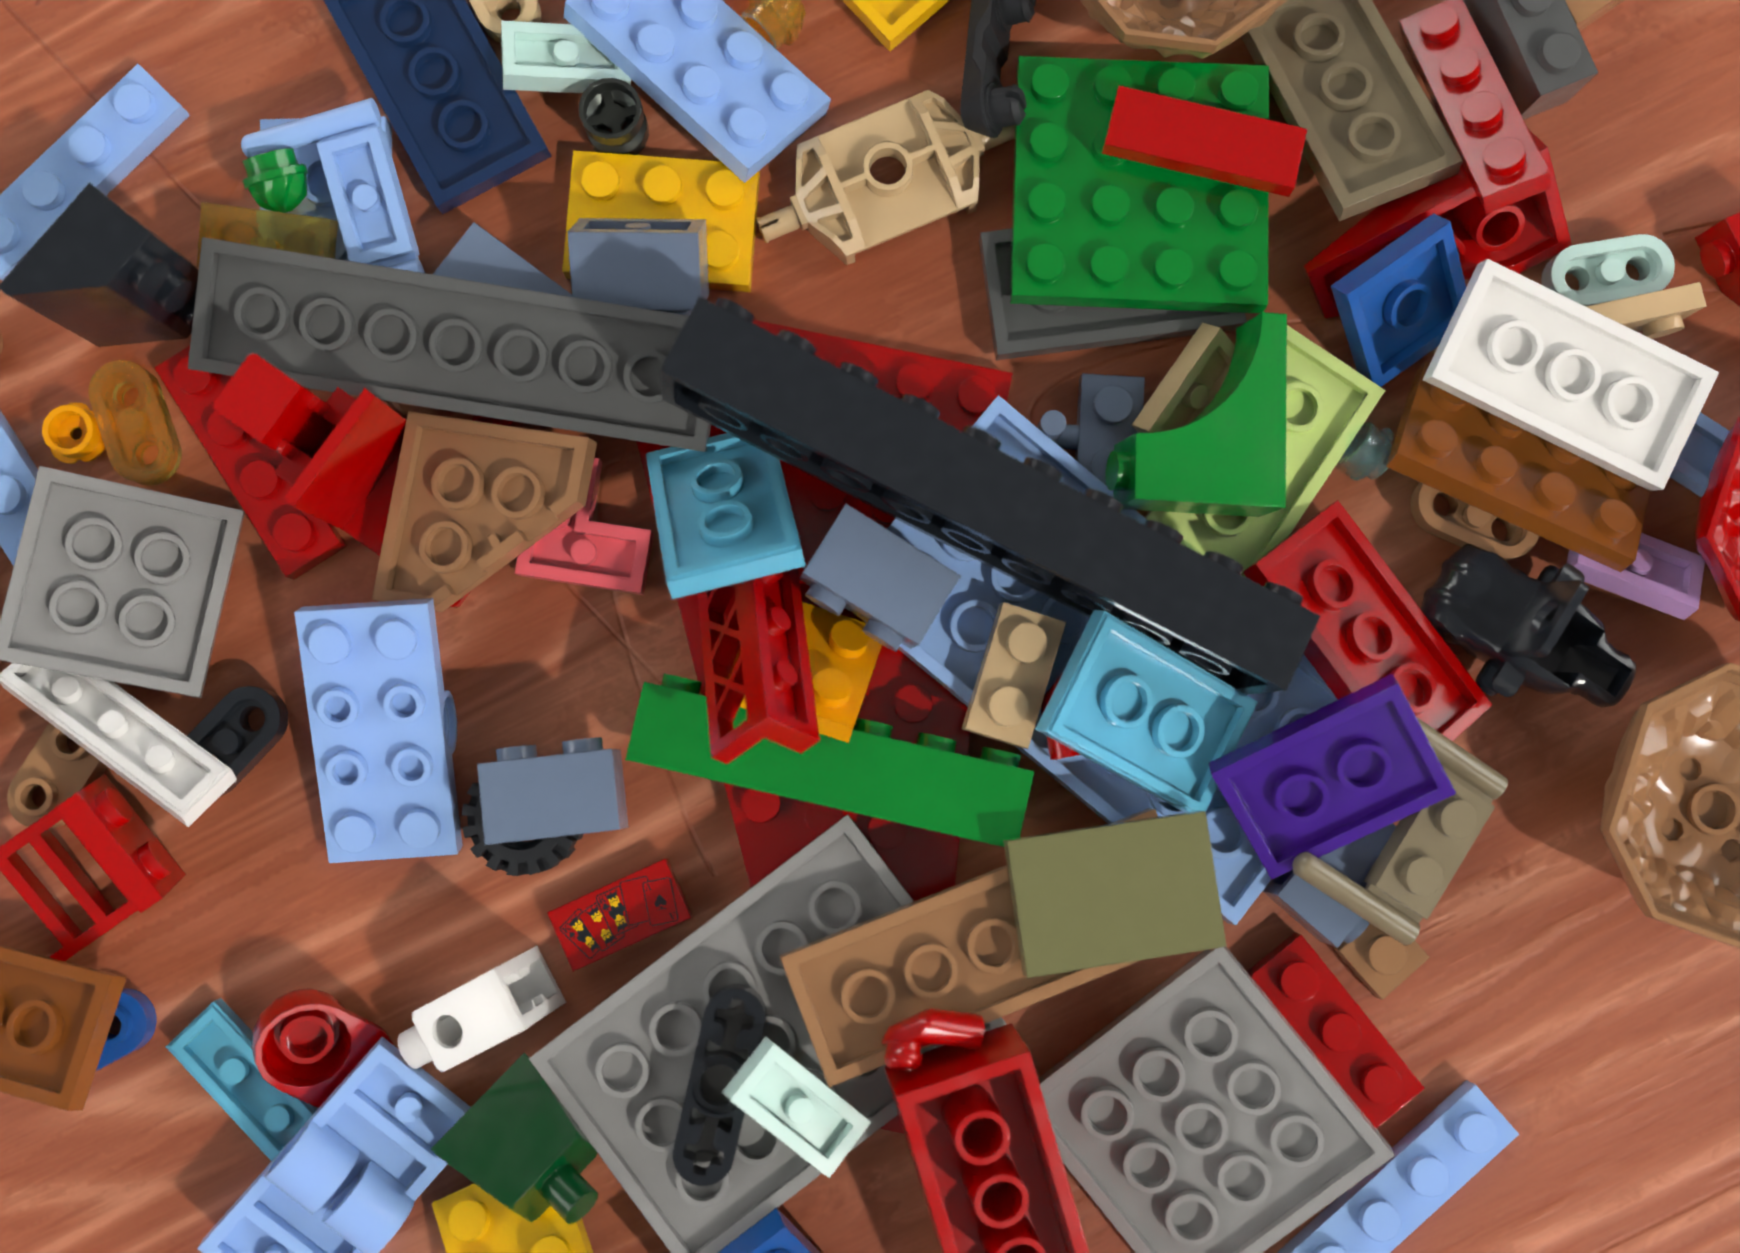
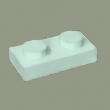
M501 20L503 90L583 93L590 84L603 78H617L626 81L629 85L631 84V78L587 40L572 24Z
M766 1036L722 1092L731 1102L828 1178L831 1177L871 1124V1121Z

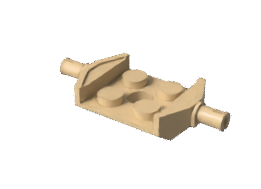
M930 90L924 91L797 144L796 195L790 197L791 206H786L760 218L757 217V225L765 243H769V241L795 231L798 228H801L802 231L807 229L813 237L844 264L849 265L855 262V254L962 209L966 210L967 215L975 212L979 194V157L984 155V151L1012 139L1015 140V125L1003 127L997 138H990L973 132L964 127L961 116L943 97ZM893 157L903 164L906 173L896 183L883 184L872 177L870 167L879 158Z

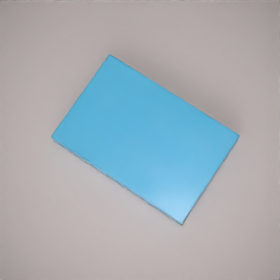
M729 433L709 437L707 452L668 447L646 453L666 583L672 599L806 566L778 458Z
M1093 610L1035 730L1184 813L1206 811L1218 787L1211 775L1208 763L1236 749L1258 702L1108 612Z

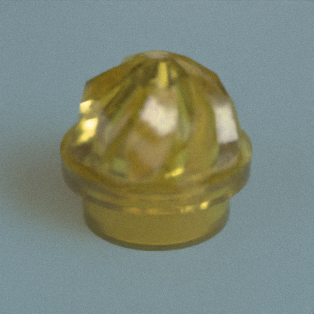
M749 0L750 6L741 14V17L774 48L778 50L783 44L792 45L798 39L804 22L803 19L806 15L802 0Z

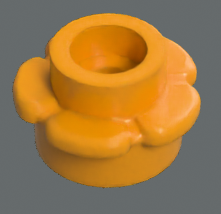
M73 402L56 407L46 416L43 422V439L51 449L53 456L59 461L67 464H75L78 460L90 462L99 457L105 449L103 438L109 432L107 421L99 411H90V408L84 403ZM80 428L82 430V436L81 438L75 440L73 438V432L74 430Z

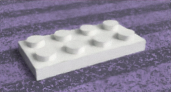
M1486 259L1477 264L1423 377V381L1649 491L1664 490L1719 372L1490 259Z

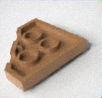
M408 411L372 600L380 602L433 598L435 611H445L586 506L597 442L588 437Z

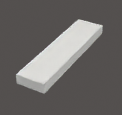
M11 663L0 673V684L5 690L187 827L237 780L231 768L114 682Z

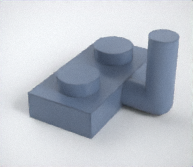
M1082 373L1079 378L1077 425L1066 424V418L1061 412L1050 410L1042 416L1037 428L1062 449L1075 450V460L1106 485V463L1109 454L1114 451V445L1138 433L1132 426V423L1143 409L1145 377Z

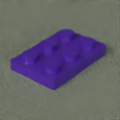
M1393 673L1208 763L1213 779L1271 880L1293 870V861L1302 852H1310L1319 858L1457 794Z

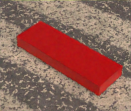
M1119 85L1102 154L1290 197L1297 180L1307 128Z

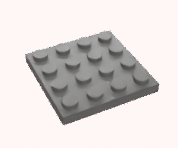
M1227 947L1208 949L1201 952L1038 1078L1062 1162L1135 1253H1263L1395 1156L1387 1141Z

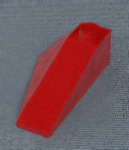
M1530 131L1550 171L1551 189L1485 214L1463 165H1461L1458 174L1375 208L1303 266L1324 318L1340 316L1331 285L1433 213L1451 221L1465 280L1471 279L1477 264L1486 259H1490L1519 274L1557 255L1565 248L1572 246L1548 147Z

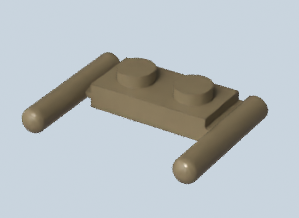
M1419 718L1417 719L1457 794L1399 821L1364 879V882L1367 883L1365 888L1310 852L1298 854L1292 864V869L1296 876L1405 946L1410 945L1417 938L1420 932V921L1422 918L1428 920L1493 812L1495 806L1491 803L1494 799L1499 798L1508 786V779Z

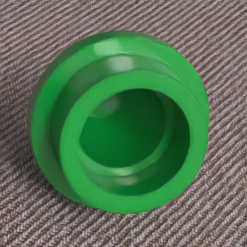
M293 148L262 153L242 161L247 174V178L243 179L242 183L260 207L272 212L288 213L293 211L307 196L306 174H308L306 164H298Z

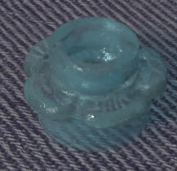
M1371 422L1364 423L1338 461L1347 469L1346 475L1354 481H1359L1365 477L1373 480L1381 476L1388 469L1386 465L1392 449L1393 431L1390 428L1380 430Z

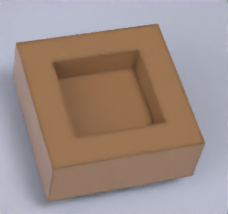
M1369 924L1365 931L1353 942L1346 943L1343 941L1338 948L1333 947V950L1374 997L1381 1000L1386 998L1430 958L1415 940L1410 945L1405 946L1372 924Z

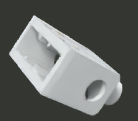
M535 946L413 1011L412 1021L415 1026L398 1035V1048L402 1058L411 1068L418 1069L433 1061L439 1071L445 1072L526 1030L566 1003L538 946Z

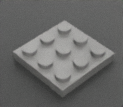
M39 466L0 618V661L202 698L245 516L244 511Z

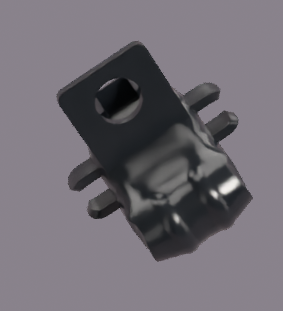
M1466 544L1443 562L1439 578L1424 593L1421 610L1443 640L1462 646L1469 655L1485 662L1475 682L1489 696H1495L1499 693L1505 697H1512L1520 686L1523 685L1546 694L1571 693L1579 695L1590 703L1603 708L1615 706L1629 691L1635 678V662L1628 654L1615 649L1607 641L1603 623L1588 608L1581 604L1589 590V586L1584 583L1585 576L1583 573L1569 563L1560 569L1554 565H1548L1542 570L1538 578L1534 579L1528 577L1523 571L1512 568L1501 556Z

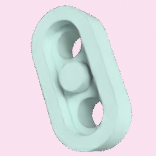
M1647 234L1625 236L1576 244L1565 248L1546 264L1542 273L1541 283L1543 286L1586 307L1663 290L1672 280L1675 262L1669 247L1657 237ZM1626 264L1636 267L1639 272V280H1634L1628 276ZM1566 273L1572 274L1578 279L1579 290H1573L1567 285L1565 281Z

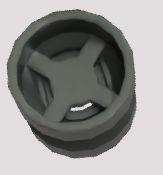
M603 78L590 84L582 93L579 102V117L594 150L602 153L638 155L647 143L649 128L636 90L626 81L617 78Z

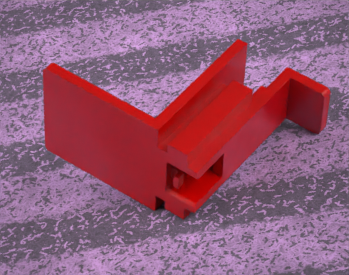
M255 353L249 354L214 400V410L259 442L285 457L274 471L276 475L292 485L283 497V500L293 507L345 531L380 556L407 420L365 388L355 399L337 386L329 399L324 402ZM470 592L451 605V607H460Z

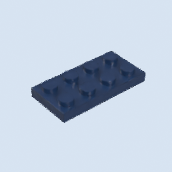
M324 0L442 215L552 157L516 90H503L502 65L466 0Z

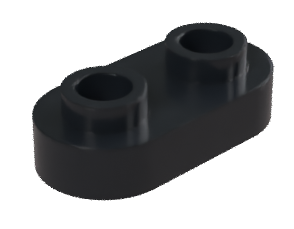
M253 686L240 687L229 692L187 735V737L203 749L215 755L218 760L231 768L237 780L221 796L232 791L280 741L288 726V711L284 701L273 691ZM259 707L264 712L265 722L259 730L254 731L249 725L248 718L250 713Z

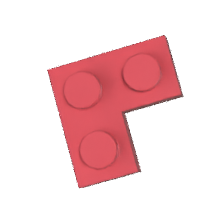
M594 458L586 506L517 556L515 574L534 579L644 595L654 533L647 529L593 521L602 469L601 460Z

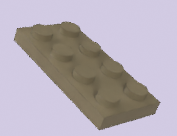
M1288 0L1278 7L1262 26L1252 28L1241 36L1255 64L1269 65V90L1287 124L1307 128L1303 154L1339 222L1458 174L1463 160L1372 0Z

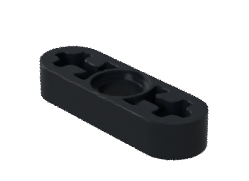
M743 984L724 986L712 996L706 1006L673 1147V1162L677 1172L684 1180L697 1186H709L721 1181L729 1173L738 1147L745 1112L730 1100L716 1102L709 1099L702 1090L701 1077L706 1069L714 1065L728 1066L737 1074L747 1061V1059H743L732 1051L707 1050L709 1040L718 1046H722L727 1029V1021L717 1017V1009H728L733 999L744 1001V1013L754 1017V1025L743 1024L740 1028L734 1050L748 1049L749 1058L761 1043L767 1016L766 1006L757 991ZM693 1108L713 1118L733 1117L732 1126L719 1120L713 1146L714 1149L724 1152L723 1158L713 1157L708 1167L696 1165V1153L687 1150V1144L695 1145L699 1142L706 1121V1117L693 1118Z

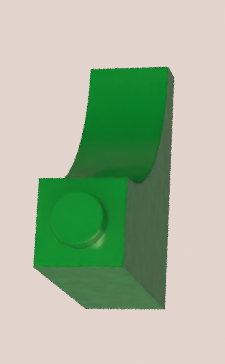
M1262 312L1236 328L1235 348L1227 376L1211 403L1189 424L1168 431L1135 433L1114 445V451L1109 454L1107 459L1105 477L1108 489L1113 490V498L1123 505L1122 509L1260 517L1286 508L1287 314Z

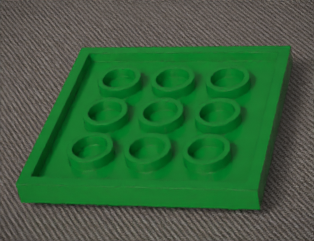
M1019 56L1016 85L1025 94L1026 109L1024 112L1026 116L1019 126L1015 125L1010 304L1235 313L1264 312L1268 306L1269 192L1102 154L1119 85L1269 120V65Z

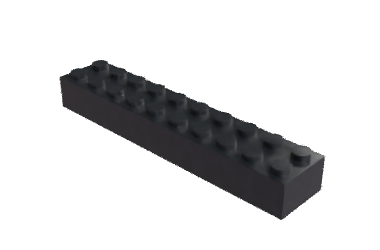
M700 296L698 297L660 370L662 400L1089 618L1093 610L1108 612L1246 695L1287 690L1321 617L1301 606L1304 599L1300 594L1273 582H1266L1263 587L1242 576L1243 566L1223 554L1206 551L1203 556L1182 545L1183 536L1175 529L1163 523L1146 520L1143 525L1120 513L1123 505L1119 501L1103 492L1086 489L1083 494L1060 482L1062 474L1056 468L1043 461L1027 457L1024 462H1021L999 451L1001 442L981 429L965 426L961 431L939 420L940 411L919 397L904 394L901 400L877 388L878 379L859 366L843 362L840 368L815 356L816 347L797 334L781 330L778 336L766 331L753 324L755 317L751 312L733 301L718 298L714 304Z

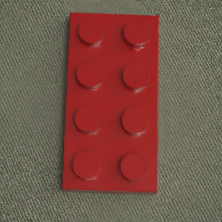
M1338 500L1321 510L1243 571L1246 578L1263 587L1266 582H1273L1292 589L1303 597L1302 607L1321 616L1303 654L1337 699H1341L1393 673L1415 716L1451 741H1454L1492 706V703Z

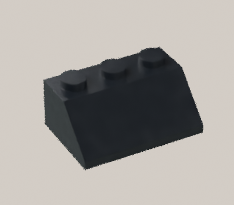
M88 183L0 283V290L7 296L98 347L187 339L192 333L199 268L91 183Z

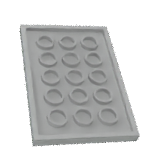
M849 814L836 822L529 1058L671 1253L719 1252L822 1174V1172L747 1113L744 1116L733 1165L729 1173L721 1181L713 1185L697 1186L684 1180L674 1166L673 1147L704 1012L712 996L724 986L743 984L757 991L765 1003L767 1012L762 1040L766 1036L828 1086L779 955L914 902ZM733 999L728 1009H717V1017L727 1021V1029L722 1046H718L709 1040L708 1051L728 1050L738 1054L745 1060L748 1058V1049L734 1050L737 1035L742 1025H754V1017L744 1013V1001ZM1002 1017L985 1024V1032L1007 1023ZM935 1044V1045H932V1046L927 1047V1048H925V1049H922V1050H921V1053H924V1052H927V1051H930V1050H933V1049H936V1048H939V1047H942V1046H945V1045ZM714 1065L706 1069L701 1077V1087L705 1095L716 1102L729 1101L722 1092L736 1075L735 1071L725 1065ZM886 1065L829 1087L871 1121V1124L851 1150L898 1115L884 1069ZM693 1108V1118L706 1117V1121L699 1142L695 1145L687 1144V1150L696 1153V1165L708 1167L713 1157L723 1158L724 1152L714 1149L713 1146L718 1122L721 1120L732 1126L733 1117L713 1118Z

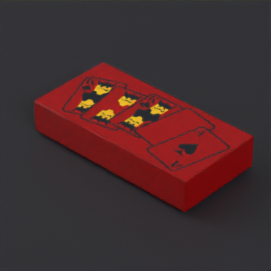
M668 858L547 912L573 972L693 916Z

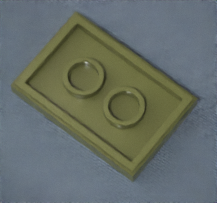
M1193 811L1003 840L1023 976L1026 978L1227 947L1206 811Z

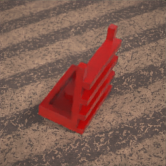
M106 774L66 799L52 811L0 846V871L60 942L62 947L48 957L61 961L68 960L136 911L143 913L163 899L186 875ZM63 820L128 901L114 910L50 832L49 828ZM30 843L95 924L82 932L16 851Z

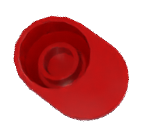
M312 988L292 990L276 998L261 1013L253 1029L252 1051L255 1064L265 1081L277 1090L319 1108L382 1036L391 1044H393V1041L384 1029L347 1010L331 994Z

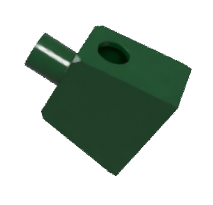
M523 1053L431 1150L504 1206L528 1221L533 1222L538 1219L551 1205L566 1223L572 1224L583 1218L597 1201L598 1192L580 1174L597 1156V1151L531 1063L530 1057Z

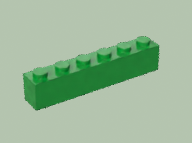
M664 673L661 685L643 683L625 760L1004 847L1003 840L1020 838L1034 771L1018 768L1021 755L982 747L981 756L978 759L954 753L957 744L956 740L919 732L917 742L913 744L891 739L893 729L891 725L857 718L849 743L819 734L820 741L800 754L763 738L733 761L724 764L711 758L706 696L699 694L702 682ZM739 708L733 721V728L747 720L746 709Z

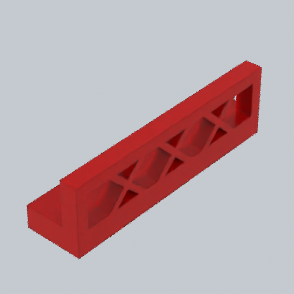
M798 568L698 593L711 758L728 764L763 738L800 754L819 742L820 737ZM735 590L736 600L724 624L723 614ZM740 642L741 653L729 678L728 666ZM745 697L747 720L733 728V721Z

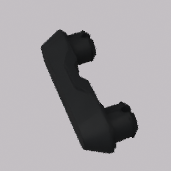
M1035 0L971 1L960 103L961 118L966 129L990 138H997L1003 127L1019 126L1025 118L1026 98L1023 90L1016 84L1003 87L1000 76L1001 68L1008 60L1012 25L1023 22L1029 23L1035 14Z

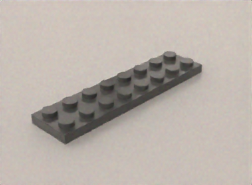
M202 237L188 369L233 376L247 356L255 353L304 388L334 392L338 386L349 395L359 396L365 388L380 400L702 452H707L711 424L662 400L660 370L688 318L686 315Z

